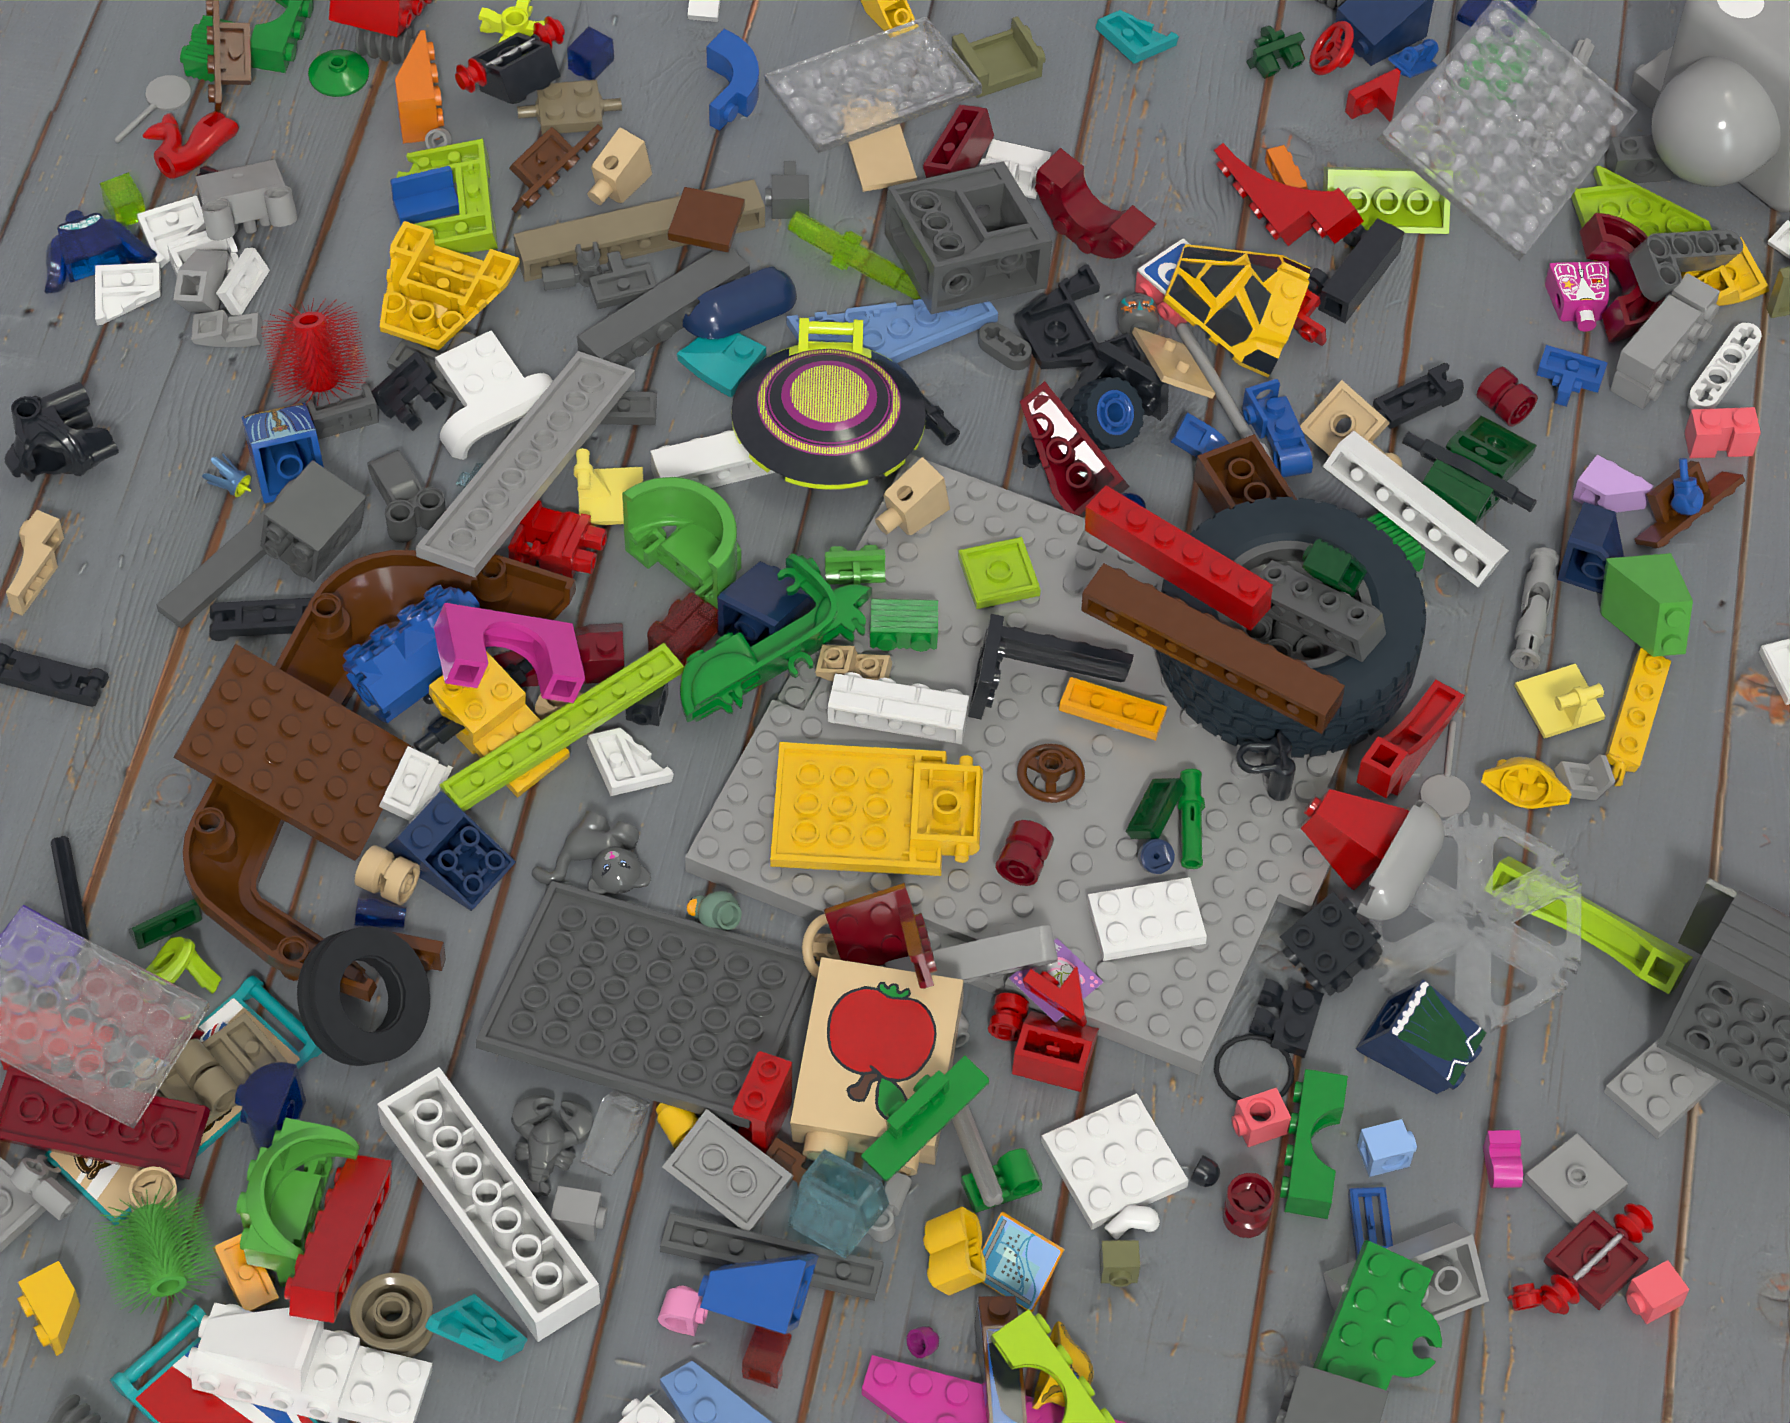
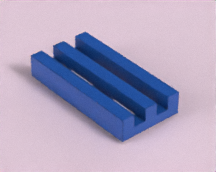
M1386 1187L1349 1189L1348 1198L1356 1260L1364 1242L1358 1197H1363L1368 1241L1377 1244L1371 1198L1372 1196H1377L1384 1245L1382 1247L1388 1248L1393 1246Z

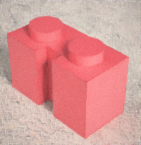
M1755 407L1691 409L1684 432L1689 458H1714L1717 451H1726L1727 457L1753 456L1761 433Z

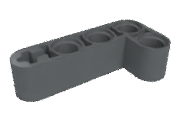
M1727 229L1651 234L1630 253L1629 260L1643 295L1651 301L1658 302L1681 283V272L1714 270L1722 265L1725 266L1741 253L1743 242L1736 232Z

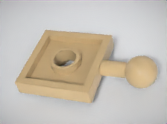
M1343 380L1338 383L1300 425L1303 433L1329 456L1339 442L1355 431L1402 468V461L1396 454L1384 453L1373 443L1390 422ZM1350 418L1352 421L1351 428L1345 433H1338L1336 426L1339 420Z

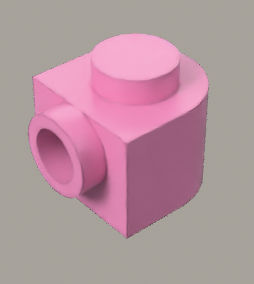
M677 1286L667 1290L658 1321L662 1326L671 1331L695 1336L698 1324L705 1323L709 1310L700 1308L702 1298L698 1296V1292L687 1286Z

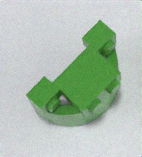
M679 477L655 478L627 489L622 493L625 551L647 569L656 562L663 565L695 591V607L718 625L717 597L736 581L737 572L741 569V548L737 543L736 521L727 502L708 486ZM662 526H677V528L667 538Z

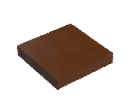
M684 187L668 231V240L729 253L745 208V199Z

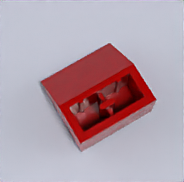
M1030 1011L1023 1023L1015 1049L1012 1074L1081 1092L1099 1028L1087 1025L1082 1028L1075 1022L1059 1019L1055 1023L1048 1015Z

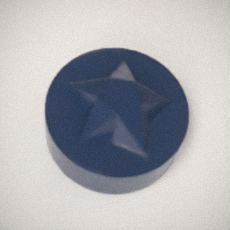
M1150 839L1144 842L1138 852V860L1141 867L1153 874H1162L1168 871L1175 859L1172 846L1161 839Z

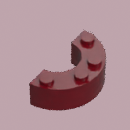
M1062 148L1058 149L1037 170L1035 189L1045 211L1053 221L1054 229L1077 244L1078 248L1085 254L1091 253L1109 259L1124 257L1156 226L1154 221L1134 205L1128 210L1118 211L1101 203L1086 184L1084 166Z
M1595 213L1579 231L1586 259L1609 261V268L1617 275L1622 286V296L1617 297L1601 314L1608 342L1610 343L1627 339L1638 332L1662 304L1665 297L1658 302L1647 299L1639 287L1630 264V253L1648 236L1638 227L1620 217Z

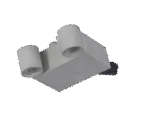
M275 159L223 171L203 166L200 168V173L195 176L206 232L211 240H224L232 237L239 230L238 223H243L246 233H255L257 231L256 219L260 220L262 226L272 225L275 227L288 226L297 221L298 217L292 189L285 186Z

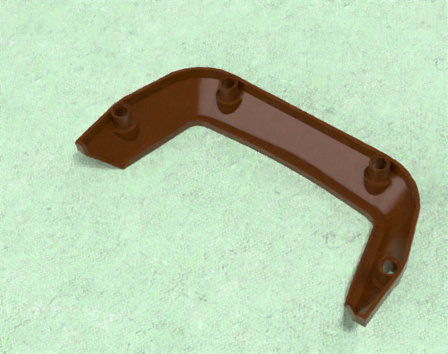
M388 550L369 554L346 564L321 584L306 607L275 667L345 707L355 692L346 676L349 672L343 669V664L346 662L343 657L345 651L356 644L363 645L371 639L370 634L384 624H387L390 629L396 627L400 622L397 614L405 607L412 604L416 606L425 599L424 594L432 587L441 585L443 589L448 587L459 588L464 594L469 591L477 599L481 609L555 620L570 604L576 592L575 579L496 554L492 556L476 577L416 556V550ZM212 780L192 816L184 837L182 853L185 876L190 891L197 904L207 916L267 964L280 970L285 978L298 981L301 968L308 954L324 938L261 898L258 893V884L285 821ZM211 828H216L213 831H206ZM353 961L345 969L340 982V992L370 1002L377 985L365 973L366 970L356 961Z

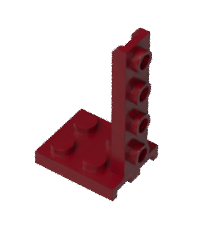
M905 883L824 909L841 960L880 966L888 961L909 956L914 964L919 987L925 989L934 986L931 973L936 972L937 967L922 913L915 915Z

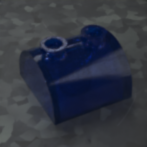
M285 1062L271 1063L257 1069L249 1076L245 1084L238 1086L235 1095V1104L243 1106L240 1121L241 1123L248 1124L254 1145L258 1151H260L261 1147L269 1148L272 1146L276 1130H282L285 1118L300 1119L306 1102L297 1065Z

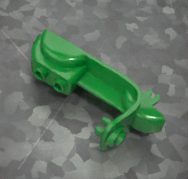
M791 553L786 558V568L779 571L777 579L781 581L786 577H791L795 582L786 589V593L794 595L801 588L813 599L816 607L808 614L750 647L742 633L735 635L728 633L715 642L716 646L706 652L699 650L686 659L687 664L684 666L680 684L681 706L686 721L691 722L695 720L698 722L721 708L726 713L733 714L731 706L733 701L741 709L743 706V695L787 669L792 677H798V671L794 665L799 662H805L807 667L812 669L813 659L811 655L820 650L822 645H826L840 634L850 642H854L855 629L858 634L864 636L866 618L859 609L871 597L872 588L856 584L845 585L832 590L830 585L821 576L819 567L812 557L806 559L803 555L797 556Z

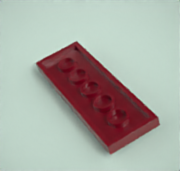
M8 1067L0 1091V1141L140 1170L152 1166L161 1167L169 1171L174 1177L189 1180L211 1110L204 1105Z

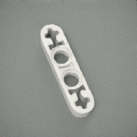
M1741 323L1733 329L1691 388L1687 400V407L1690 411L1691 409H1715L1758 349L1762 334L1756 325ZM1749 337L1743 347L1739 345L1741 339ZM1732 354L1738 357L1740 361L1730 363L1723 356ZM1719 375L1724 378L1725 382L1721 384L1714 383L1710 380L1709 376ZM1705 391L1709 393L1708 399H1705L1703 402L1699 401L1704 396Z

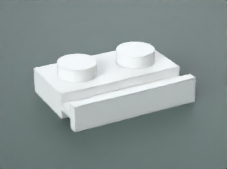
M408 746L379 807L410 821L424 804L440 791L439 784L448 779L453 767L449 765L445 767L439 764L438 760Z

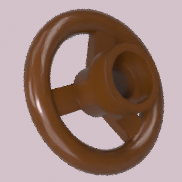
M1041 744L1029 749L1021 757L1017 766V778L1021 788L1032 798L1042 802L1057 803L1068 800L1079 792L1085 780V768L1080 757L1071 749L1058 744ZM1027 768L1041 774V778L1046 782V792L1037 789L1031 784L1027 776ZM1074 769L1075 778L1073 783L1067 789L1056 792V782L1061 778V775Z

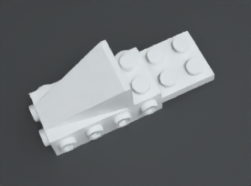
M214 1303L210 1316H203L198 1332V1337L201 1338L198 1348H191L186 1368L191 1370L192 1389L329 1423H338L340 1418L360 1423H415L432 1373V1363L360 1346L359 1337H355L349 1332L342 1330L324 1329V1321L289 1316V1308L252 1312L236 1304L223 1305L219 1303Z

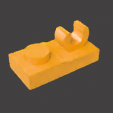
M239 1234L215 1245L213 1250L216 1253L215 1255L218 1256V1261L221 1262V1268L238 1305L245 1310L253 1312L277 1301L279 1296L266 1268L247 1264L244 1250L240 1249L242 1234Z

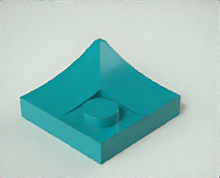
M736 333L720 339L698 337L677 353V360L702 381L732 398L741 380L756 364L765 358L767 351L765 346Z

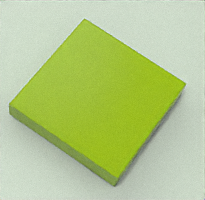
M1022 537L958 550V558L976 609L1040 596L1041 588Z

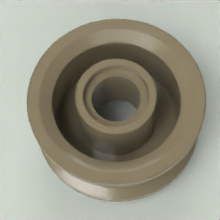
M402 1273L381 1274L365 1282L354 1295L350 1307V1318L354 1336L360 1338V1346L412 1358L429 1344L433 1336V1332L425 1328L429 1317L434 1314L432 1299L426 1287L414 1277ZM388 1314H401V1317L395 1321L384 1319Z

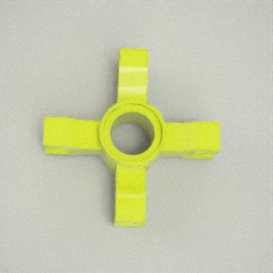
M517 0L516 6L505 9L502 14L483 7L479 14V20H482L480 32L502 33L503 36L500 38L499 43L518 32L531 37L533 35L534 23L545 24L544 20L536 22L529 20L533 11V7L529 6L531 0Z

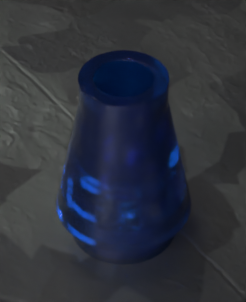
M368 895L367 899L358 898L354 926L404 928L406 907H400Z

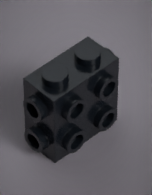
M1334 892L1329 894L1280 936L1286 946L1282 950L1283 954L1295 967L1301 963L1308 971L1304 977L1316 991L1323 988L1329 996L1335 992L1340 993L1351 985L1353 977L1362 969L1368 970L1374 966L1380 958L1379 955L1383 952L1378 943V940L1382 938L1370 922H1366L1363 925L1356 918L1358 909L1347 897L1340 900Z

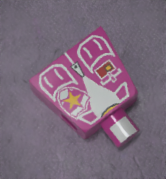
M1609 261L1549 264L1545 287L1559 320L1563 322L1576 321L1578 329L1583 332L1593 330L1597 325L1596 321L1602 320L1601 314L1606 310L1609 299Z

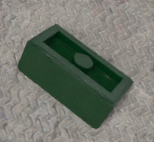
M192 899L128 929L129 934L137 948L142 949L201 921L200 907L195 899Z

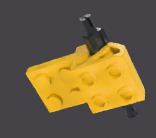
M486 651L489 664L478 688L446 684L443 675L429 685V695L442 717L427 728L429 733L414 743L416 750L425 753L438 742L444 744L456 735L473 755L477 753L482 758L541 721L525 704L526 693L519 686L527 680L525 675L534 667L524 658L517 665L509 664L503 669ZM565 747L506 786L518 798L570 757L569 750Z

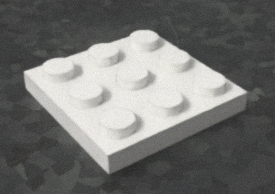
M1137 1094L1043 1134L1041 1137L1042 1145L1091 1230L1110 1222L1128 1205L1146 1206L1188 1186L1189 1180Z

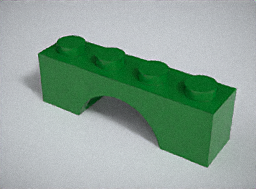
M275 0L276 3L282 5L286 10L280 17L271 22L255 25L250 38L251 68L286 73L289 63L295 60L297 41L303 39L305 20L312 15L313 0Z
M1305 1069L1302 1082L1295 1081L1292 1102L1299 1103L1298 1113L1291 1112V1121L1288 1129V1134L1295 1136L1293 1145L1287 1144L1284 1165L1290 1166L1289 1177H1282L1279 1196L1280 1198H1286L1284 1212L1328 1219L1336 1171L1325 1165L1317 1157L1313 1150L1311 1139L1321 1129L1340 1124L1345 1103L1347 1075Z

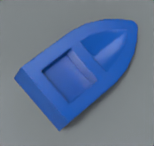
M1188 412L1182 417L1170 441L1196 458L1200 454L1230 444L1216 429Z

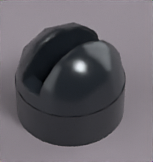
M1202 1155L1190 1181L1203 1187L1214 1185L1220 1177L1218 1164Z

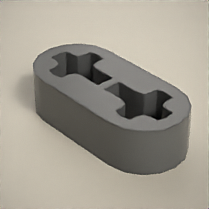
M986 323L980 328L978 344L984 352L1012 370H1022L1029 366L1032 349L1027 341L999 323Z

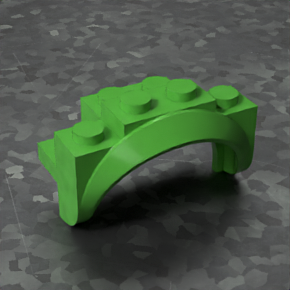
M285 1118L282 1130H276L272 1146L269 1148L261 1147L257 1160L252 1159L249 1164L247 1191L240 1193L236 1206V1212L240 1214L244 1228L240 1240V1249L244 1250L248 1265L275 1271L281 1287L286 1286L289 1276H295L297 1257L299 1254L305 1253L306 1238L309 1231L312 1232L335 1161L334 1157L357 1159L360 1148L353 1137L334 1127ZM304 1164V1171L295 1170Z

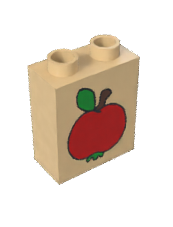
M821 957L790 1121L793 1142L804 1143L802 1154L806 1158L822 1163L841 1164L846 1160L847 1151L864 1153L887 1131L886 1120L889 1118L887 1113L894 1104L901 1099L906 1102L915 1093L913 1091L914 1086L925 1075L928 1074L932 1077L938 1070L945 1075L952 1068L963 1006L964 980L932 975L934 986L921 989L917 981L916 972ZM941 1131L903 1166L898 1173L907 1176L916 1175L919 1162L935 1165Z

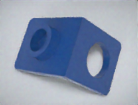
M1278 379L1245 388L1242 405L1243 416L1247 424L1252 425L1259 439L1265 438L1268 419L1258 400L1278 397L1280 388ZM1271 390L1266 397L1256 399L1257 395L1262 391Z

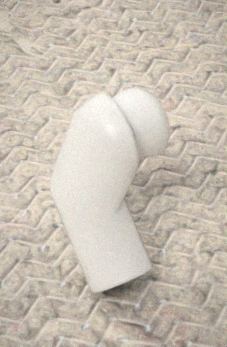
M1128 1205L1104 1228L1115 1240H1118L1129 1228L1153 1232L1159 1227L1160 1220L1157 1212L1150 1207Z

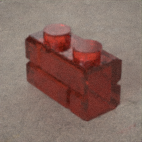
M692 592L683 600L677 599L671 605L665 619L662 622L655 621L647 632L648 651L650 652L665 643L682 665L685 666L687 664L686 659L693 653L701 650L718 632V609L708 602L705 603L702 598Z

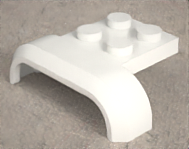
M492 330L435 357L436 366L464 406V408L451 416L442 427L440 432L441 442L453 458L466 459L468 450L477 440L524 417L553 380L545 373H537L524 378Z

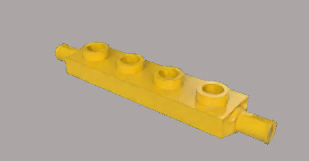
M1640 648L1635 656L1605 754L1609 764L1613 766L1612 773L1616 780L1614 786H1622L1625 773L1636 772L1640 767L1671 664V660L1663 656L1653 657L1643 648Z

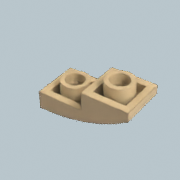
M822 645L815 673L816 676L832 682L834 681L835 674L844 675L848 672L857 673L866 679L878 680L880 678H889L893 663L890 655L857 654L855 646Z

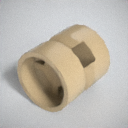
M373 845L366 851L358 865L355 874V885L373 894L380 891L382 898L401 906L410 898L417 885L420 866L401 856L395 859L392 852Z
M161 1167L143 1168L130 1181L128 1190L130 1205L134 1209L140 1208L139 1204L142 1207L143 1202L144 1205H147V1195L148 1205H150V1201L153 1204L155 1194L157 1196L155 1204H159L170 1191L164 1204L168 1203L163 1207L169 1206L178 1197L175 1178L169 1171Z

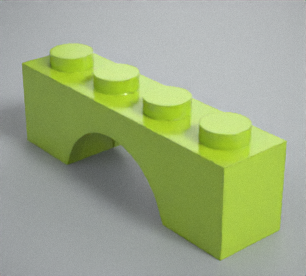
M1028 1309L991 1335V1341L1011 1370L1028 1367L1039 1369L1050 1375L1058 1383L1065 1402L1064 1416L1061 1423H1116L1105 1407L1101 1410L1097 1408L1091 1399L1095 1392L1083 1376L1077 1379L1069 1366L1073 1364V1360L1061 1344L1057 1347L1054 1346L1047 1335L1052 1331L1040 1313L1034 1316L1030 1309Z

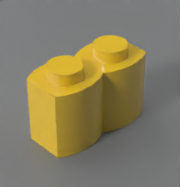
M960 1207L926 1221L923 1242L930 1254L927 1276L931 1285L949 1296L985 1281L986 1263L981 1249L982 1231L977 1215L964 1207Z

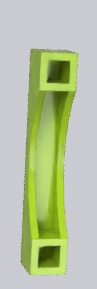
M1510 856L1499 861L1484 890L1485 893L1514 909L1546 920L1584 939L1616 959L1640 979L1667 994H1670L1678 987L1693 959L1692 956Z

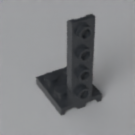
M1105 340L1098 348L1097 360L1091 367L1086 366L1082 370L1075 386L1072 389L1068 388L1065 390L1060 398L1061 402L1073 415L1071 411L1074 405V397L1078 395L1079 389L1082 386H1086L1087 382L1118 377L1123 381H1128L1132 387L1136 388L1137 394L1143 402L1144 415H1152L1161 421L1168 413L1169 384L1161 382L1152 367ZM1030 433L1026 436L1021 446L1023 465L1028 468H1035L1041 460Z
M991 614L988 629L986 628L983 646L979 652L968 717L981 720L985 707H992L995 690L998 688L1001 676L999 666L1003 657L1115 682H1124L1132 665L1134 654L1125 653L1119 649L1097 647L1086 642L1060 639L1050 634L1042 635L1028 632L1018 627L1003 626L1004 616Z

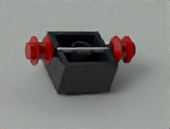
M547 16L544 19L545 25L539 22L534 23L533 35L531 37L518 32L468 59L467 68L461 64L457 65V73L455 74L457 84L462 90L466 89L468 92L473 93L477 83L481 92L510 104L520 103L526 99L528 94L549 87L552 81L561 77L551 50L553 41L557 44H562L564 41L565 30L561 22Z

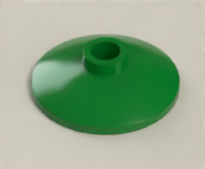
M336 49L317 56L310 64L308 76L312 87L318 92L331 97H343L354 94L365 86L369 78V67L366 60L358 53L350 50Z

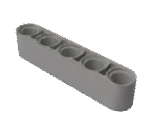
M1051 925L1032 927L934 950L932 952L937 971L931 974L961 979L966 984L1055 963L1058 961ZM909 956L885 963L886 968L915 972L914 964Z

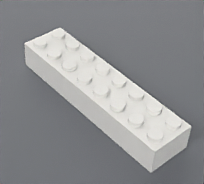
M440 1067L377 1104L380 1122L385 1131L538 1342L600 1304L599 1283Z

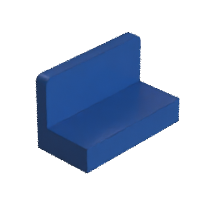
M450 166L390 180L393 206L400 226L404 221L414 224L459 213L458 197L454 188L453 174Z

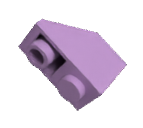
M1596 455L1578 479L1573 500L1582 505L1586 502L1615 512L1645 509L1649 501L1646 494L1653 489L1654 485L1648 483L1642 477L1619 467L1616 463Z

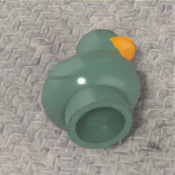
M717 891L707 896L697 895L692 897L687 904L688 914L699 919L701 924L708 927L727 931L735 928L741 920L742 913L739 903L728 891Z

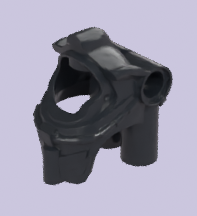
M80 382L42 398L38 396H24L13 402L11 412L16 437L11 448L7 451L4 460L14 477H21L23 473L32 482L35 476L43 473L53 475L64 473L82 476L87 470L119 453L108 430L98 427L91 428L93 427V421L86 408L90 406V400Z

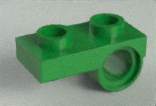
M1020 1148L1009 1151L999 1158L996 1165L992 1166L1003 1193V1202L1001 1204L1042 1191V1181L1026 1149ZM973 1173L962 1176L961 1184L974 1214L992 1208L984 1205Z

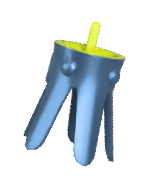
M224 453L222 456L233 468L217 457L211 458V462L226 479L204 473L202 477L208 480V484L227 489L235 497H240L246 490L251 492V489L248 488L251 481L250 475L246 474L243 470H238Z

